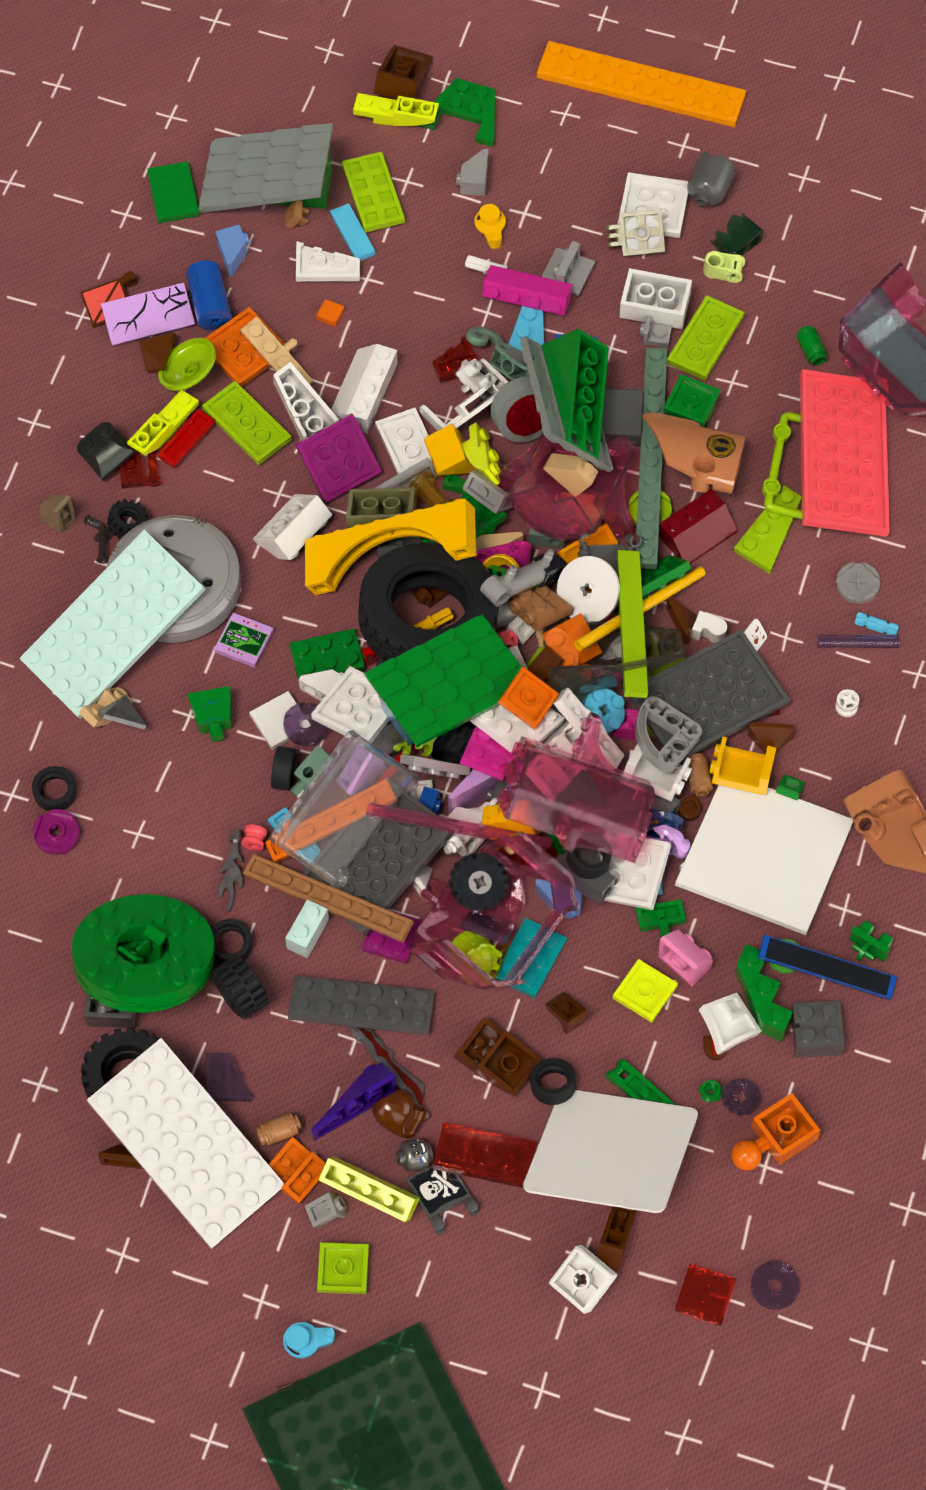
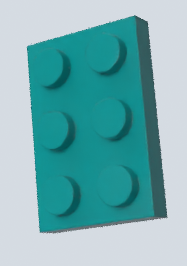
M525 918L493 979L536 999L565 946L567 937Z

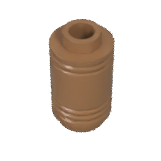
M695 753L689 757L691 759L689 767L692 768L688 778L690 792L697 797H704L713 790L709 763L704 754Z
M291 1112L260 1123L259 1127L255 1129L261 1145L270 1146L299 1135L298 1129L302 1127L298 1116H292Z

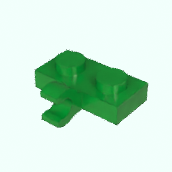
M681 899L656 903L653 910L635 907L640 932L659 929L660 939L670 933V926L686 924Z

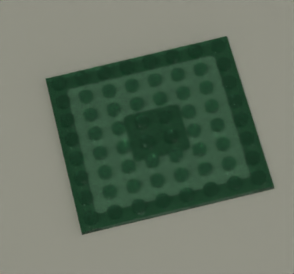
M421 1322L242 1408L280 1490H505Z

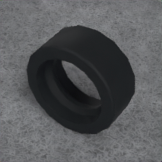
M277 747L272 766L271 788L290 791L296 766V749Z
M46 767L38 772L32 782L34 799L38 806L46 811L68 808L74 802L77 795L76 784L72 774L62 767ZM58 778L66 782L68 790L64 796L58 799H46L41 794L42 785L51 779Z
M590 832L581 833L574 837L569 844L566 856L567 865L580 878H598L604 875L609 868L612 849L604 837ZM581 847H591L598 850L603 859L599 864L589 865L579 861L575 854L577 849Z
M225 919L212 926L214 960L223 964L234 955H238L244 960L249 957L253 942L250 930L243 922L236 919ZM227 931H236L243 936V947L236 953H222L216 945L218 936Z
M548 1058L537 1063L530 1073V1085L534 1097L547 1105H558L569 1100L576 1090V1079L572 1066L559 1058ZM550 1073H559L567 1078L566 1084L556 1090L542 1088L539 1085V1081Z

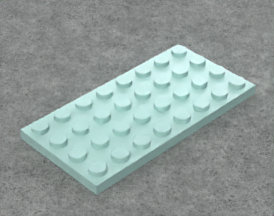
M143 530L19 659L81 719L82 716L79 712L82 707L95 704L106 689H110L206 589L149 533Z

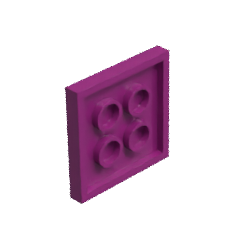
M353 413L294 444L324 503L382 472Z

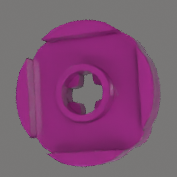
M53 809L49 811L50 813L39 816L33 826V835L37 847L43 852L52 855L68 854L78 842L80 830L74 816L62 809ZM56 828H60V835L53 836L50 833L51 830L55 831Z

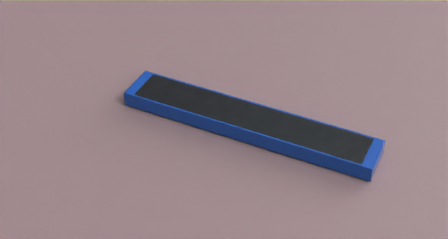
M767 935L762 936L757 959L886 1000L892 999L897 979L896 976Z

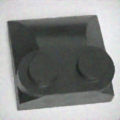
M102 422L97 425L77 445L78 453L102 481L136 453L110 422Z

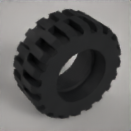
M119 1028L113 1030L114 1034L110 1036L107 1033L102 1035V1041L99 1043L94 1041L90 1046L92 1051L86 1052L84 1056L85 1063L81 1066V1079L87 1098L91 1097L106 1084L107 1073L116 1063L127 1059H136L159 1039L154 1035L149 1037L148 1032L142 1029L137 1033L135 1028H127L126 1032H121Z

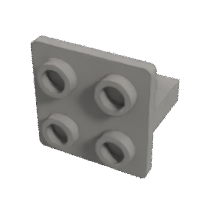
M572 241L569 248L564 250L560 248L555 249L541 277L573 284L571 294L579 296L595 265V261L580 256V243Z

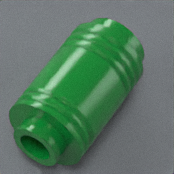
M804 326L799 329L796 338L808 363L812 364V366L823 364L828 359V353L816 328Z

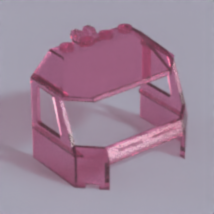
M521 831L487 841L475 852L486 853L497 858L506 868L505 871L509 877L507 879L509 888L506 889V896L500 900L501 903L498 906H493V909L478 912L461 906L451 894L450 885L445 887L436 879L431 878L428 884L441 894L439 898L427 890H422L421 897L433 906L414 931L408 950L442 979L482 990L526 984L520 978L565 914L579 910L578 900H575L574 887L576 885L574 876ZM508 846L530 866L513 863L498 848ZM523 875L548 881L551 883L553 911L504 980L495 981L452 944L454 938L461 932L478 929L486 933L490 943L496 947L527 904Z

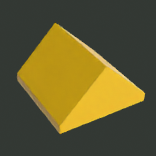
M452 423L424 439L437 475L465 474L475 470L464 452L463 443L466 439Z

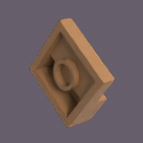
M547 586L537 587L533 590L529 588L509 597L508 606L510 611L536 631L572 614V606Z

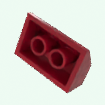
M710 489L660 522L658 537L676 557L687 560L691 564L736 534L738 530L725 503Z

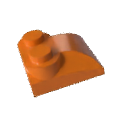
M582 613L542 633L546 644L565 660L559 667L562 674L566 667L575 668L603 653L597 641L581 651L576 649L574 642L591 632Z

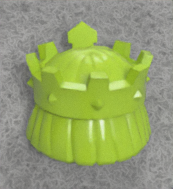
M471 929L461 932L454 938L448 950L450 962L462 971L469 982L475 983V979H481L483 985H491L493 977L489 973L493 969L499 970L500 965L497 961L498 957H502V953L490 943L488 936L483 931Z

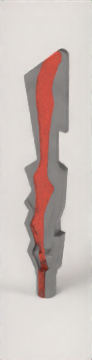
M347 1026V1029L356 1041L361 1042L374 1061L377 1064L382 1062L395 1075L396 1085L411 1094L416 1106L422 1107L424 1084L392 1060L393 1051L383 1046L382 1039L377 1038L373 1030Z

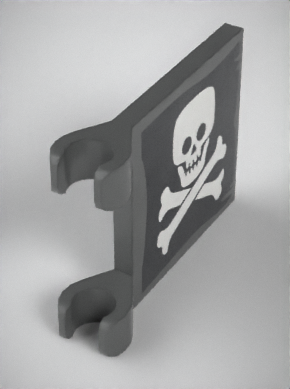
M448 1157L406 1179L413 1194L420 1197L419 1204L437 1235L445 1232L444 1223L439 1215L462 1202L470 1216H475L479 1213L476 1201L470 1195Z

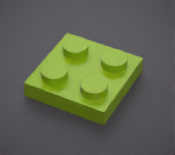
M320 1242L317 1292L366 1294L369 1244Z

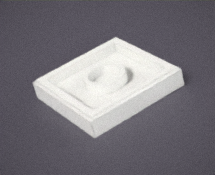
M289 691L249 712L251 719L272 750L311 729L310 723Z

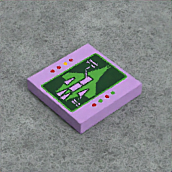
M232 613L214 648V652L255 668L274 632V628Z

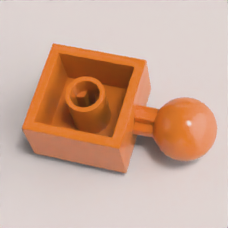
M791 1093L753 1118L751 1128L759 1139L754 1142L742 1140L736 1143L731 1151V1159L738 1169L750 1171L760 1164L762 1153L768 1150L776 1162L781 1165L819 1139L821 1130L794 1094ZM783 1127L785 1130L789 1128L790 1131H784L781 1128Z

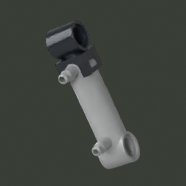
M548 549L545 554L533 557L530 564L517 569L515 565H511L505 575L500 577L492 575L482 584L480 591L498 607L505 603L509 597L537 585L541 588L550 584L552 580H559L561 572L568 563L555 550Z

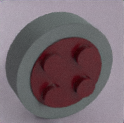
M529 376L514 379L504 385L492 401L491 417L501 434L510 441L527 442L543 435L540 413L537 412L534 390L530 384Z

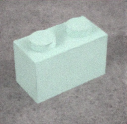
M307 900L285 938L287 949L308 958L329 921L328 909Z

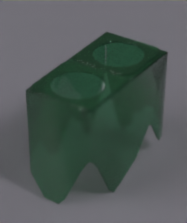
M741 213L742 217L737 215L730 217L727 224V234L717 231L715 232L717 239L709 241L721 253L743 256L761 242L763 229L745 214Z

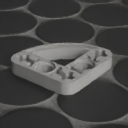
M654 696L648 697L643 702L635 722V736L640 750L652 765L660 771L667 773L672 772L698 743L702 734V728L698 723ZM673 717L678 723L671 724L666 718ZM647 718L674 735L660 752L649 738L646 727ZM679 743L683 745L685 749L677 750L676 748H674L673 744ZM669 755L672 756L671 761L664 762Z

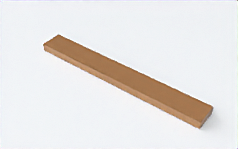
M255 854L252 855L243 872V875L247 878L304 902L310 900L327 908L330 913L401 943H404L414 924L411 919Z

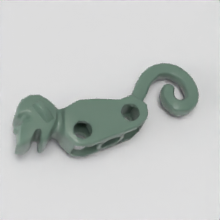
M473 327L467 331V341L475 346H485L488 340L494 344L495 348L490 364L507 378L514 380L529 376L527 365L524 364L523 352L508 343H504L499 334L484 327Z

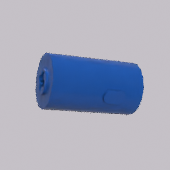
M205 260L189 266L186 270V278L199 327L206 330H216L232 319L219 265L214 261Z

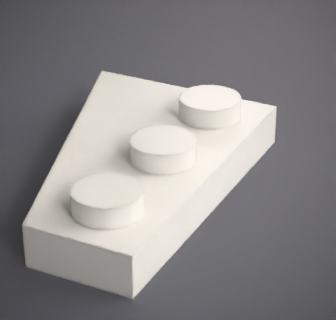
M297 241L296 282L360 281V258L338 252L329 253L322 251L320 247L304 246V243Z

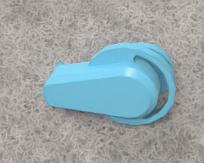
M306 1322L292 1324L286 1329L283 1336L285 1350L290 1356L299 1359L310 1357L317 1349L329 1346L335 1341V1332L332 1327L315 1328ZM287 1346H288L290 1349H292L294 1352L299 1353V1355H296V1354L292 1353V1352L287 1348Z

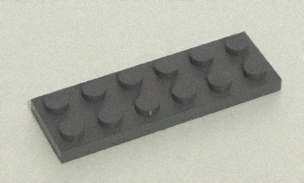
M295 975L288 1020L429 1035L435 991Z

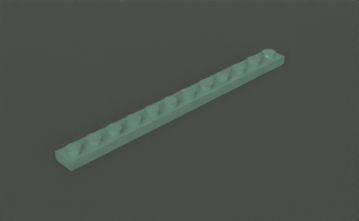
M646 347L642 415L650 412L664 414L667 348ZM642 418L636 535L642 538V543L635 548V551H640L641 568L657 569L662 450L653 431Z

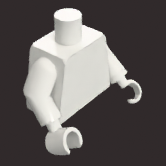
M493 798L490 802H485L480 807H456L449 816L444 814L438 815L455 829L454 834L442 846L447 855L457 852L461 856H466L476 851L488 837L482 827L483 807L496 805L498 799Z

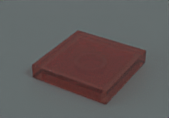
M689 1264L674 1311L722 1326L736 1279Z

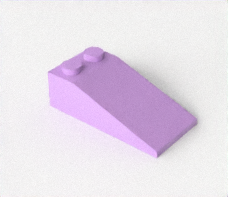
M513 756L504 778L516 779L514 771L515 756ZM473 769L469 776L448 796L449 815L456 807L472 808L486 800L489 789H494L499 779Z

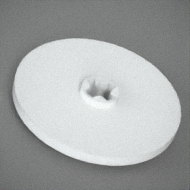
M594 556L579 557L571 561L560 574L557 584V595L572 606V614L568 615L570 618L582 613L587 624L600 622L613 612L619 600L620 583L613 567L601 558ZM585 587L592 589V592L588 593L585 591Z

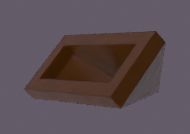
M174 332L156 335L139 341L145 369L148 373L165 370L176 338Z
M669 597L667 598L666 609L684 644H689L697 615L674 598Z
M749 722L748 737L765 754L767 746L776 747L777 752L793 739L795 725Z
M122 1143L99 1152L98 1157L101 1165L143 1169Z

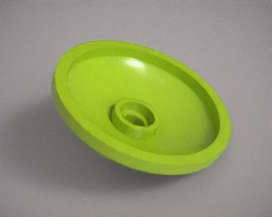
M194 338L176 346L170 353L165 370L158 372L161 384L168 390L178 391L191 388L201 382L209 374L215 363L216 349L208 339Z

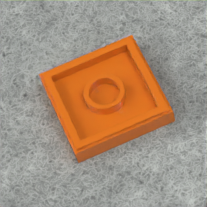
M522 667L498 703L535 730L559 693L525 667Z

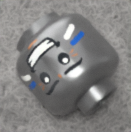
M421 1138L403 1141L400 1144L399 1151H396L398 1165H402L407 1172L426 1169L429 1163L433 1161L431 1145Z

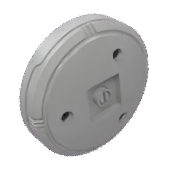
M167 515L145 521L124 535L117 543V548H114L113 555H110L107 567L145 530L206 589L156 641L177 643L197 639L213 631L230 615L240 594L241 573L233 545L218 528L208 522L205 524L204 520L201 522L200 519L197 520L195 517Z

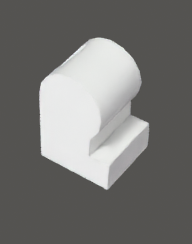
M699 611L692 628L691 638L700 641L703 636L712 643H716L726 637L727 623L719 617Z

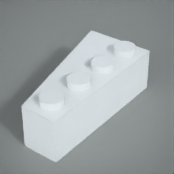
M291 362L273 375V383L301 440L339 420Z

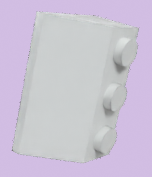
M295 494L258 532L253 540L278 559H294L299 554V550L305 545V539L313 538V535L319 529L326 526L327 520L332 516V513L317 495Z

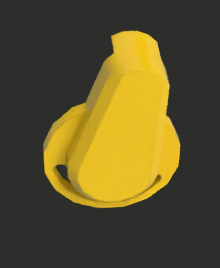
M485 204L475 216V227L480 233L484 234L490 248H499L502 244L501 231L506 225V218L496 205Z

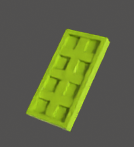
M382 151L342 161V168L365 233L405 223V217Z

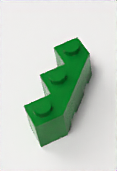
M746 944L737 962L736 978L743 989L748 1006L762 1030L761 1033L782 1042L791 1023L793 1011L774 1004L779 992L780 982L761 974L766 961L757 959L759 949Z

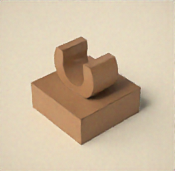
M292 201L285 209V227L293 229L296 224L305 226L308 223L309 219L302 217L309 213L308 209L302 208L303 201Z

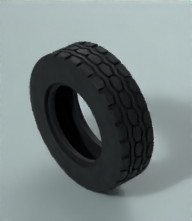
M420 542L395 548L378 558L370 566L362 580L358 607V621L362 636L371 650L382 660L387 661L482 614L496 631L499 606L496 607L480 591L482 584L492 575L475 557L456 561L439 543ZM432 587L453 595L461 603L465 613L456 623L448 627L433 630L421 629L403 621L394 611L392 604L401 594L408 590Z

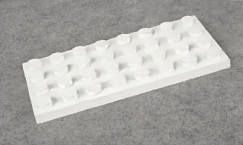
M162 1038L86 1100L211 1249L281 1190V1187L284 1185L283 1181Z

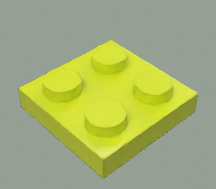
M638 959L613 994V999L653 1023L678 987V983Z

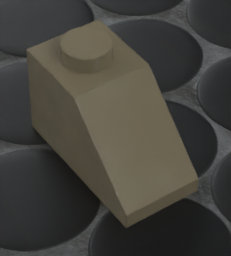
M53 494L48 500L42 502L39 509L41 521L60 534L76 519L71 497L68 495Z

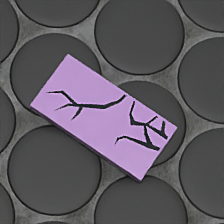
M184 283L101 303L112 346L195 325Z

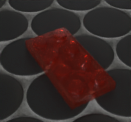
M443 1122L433 1169L524 1188L523 1183L534 1158L537 1142Z

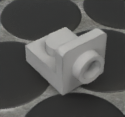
M647 316L646 323H641L640 336H643V345L669 348L672 326L651 323V316Z
M327 1193L305 1205L313 1228L318 1229L337 1217L342 1219L347 1217L345 1201L336 1194Z

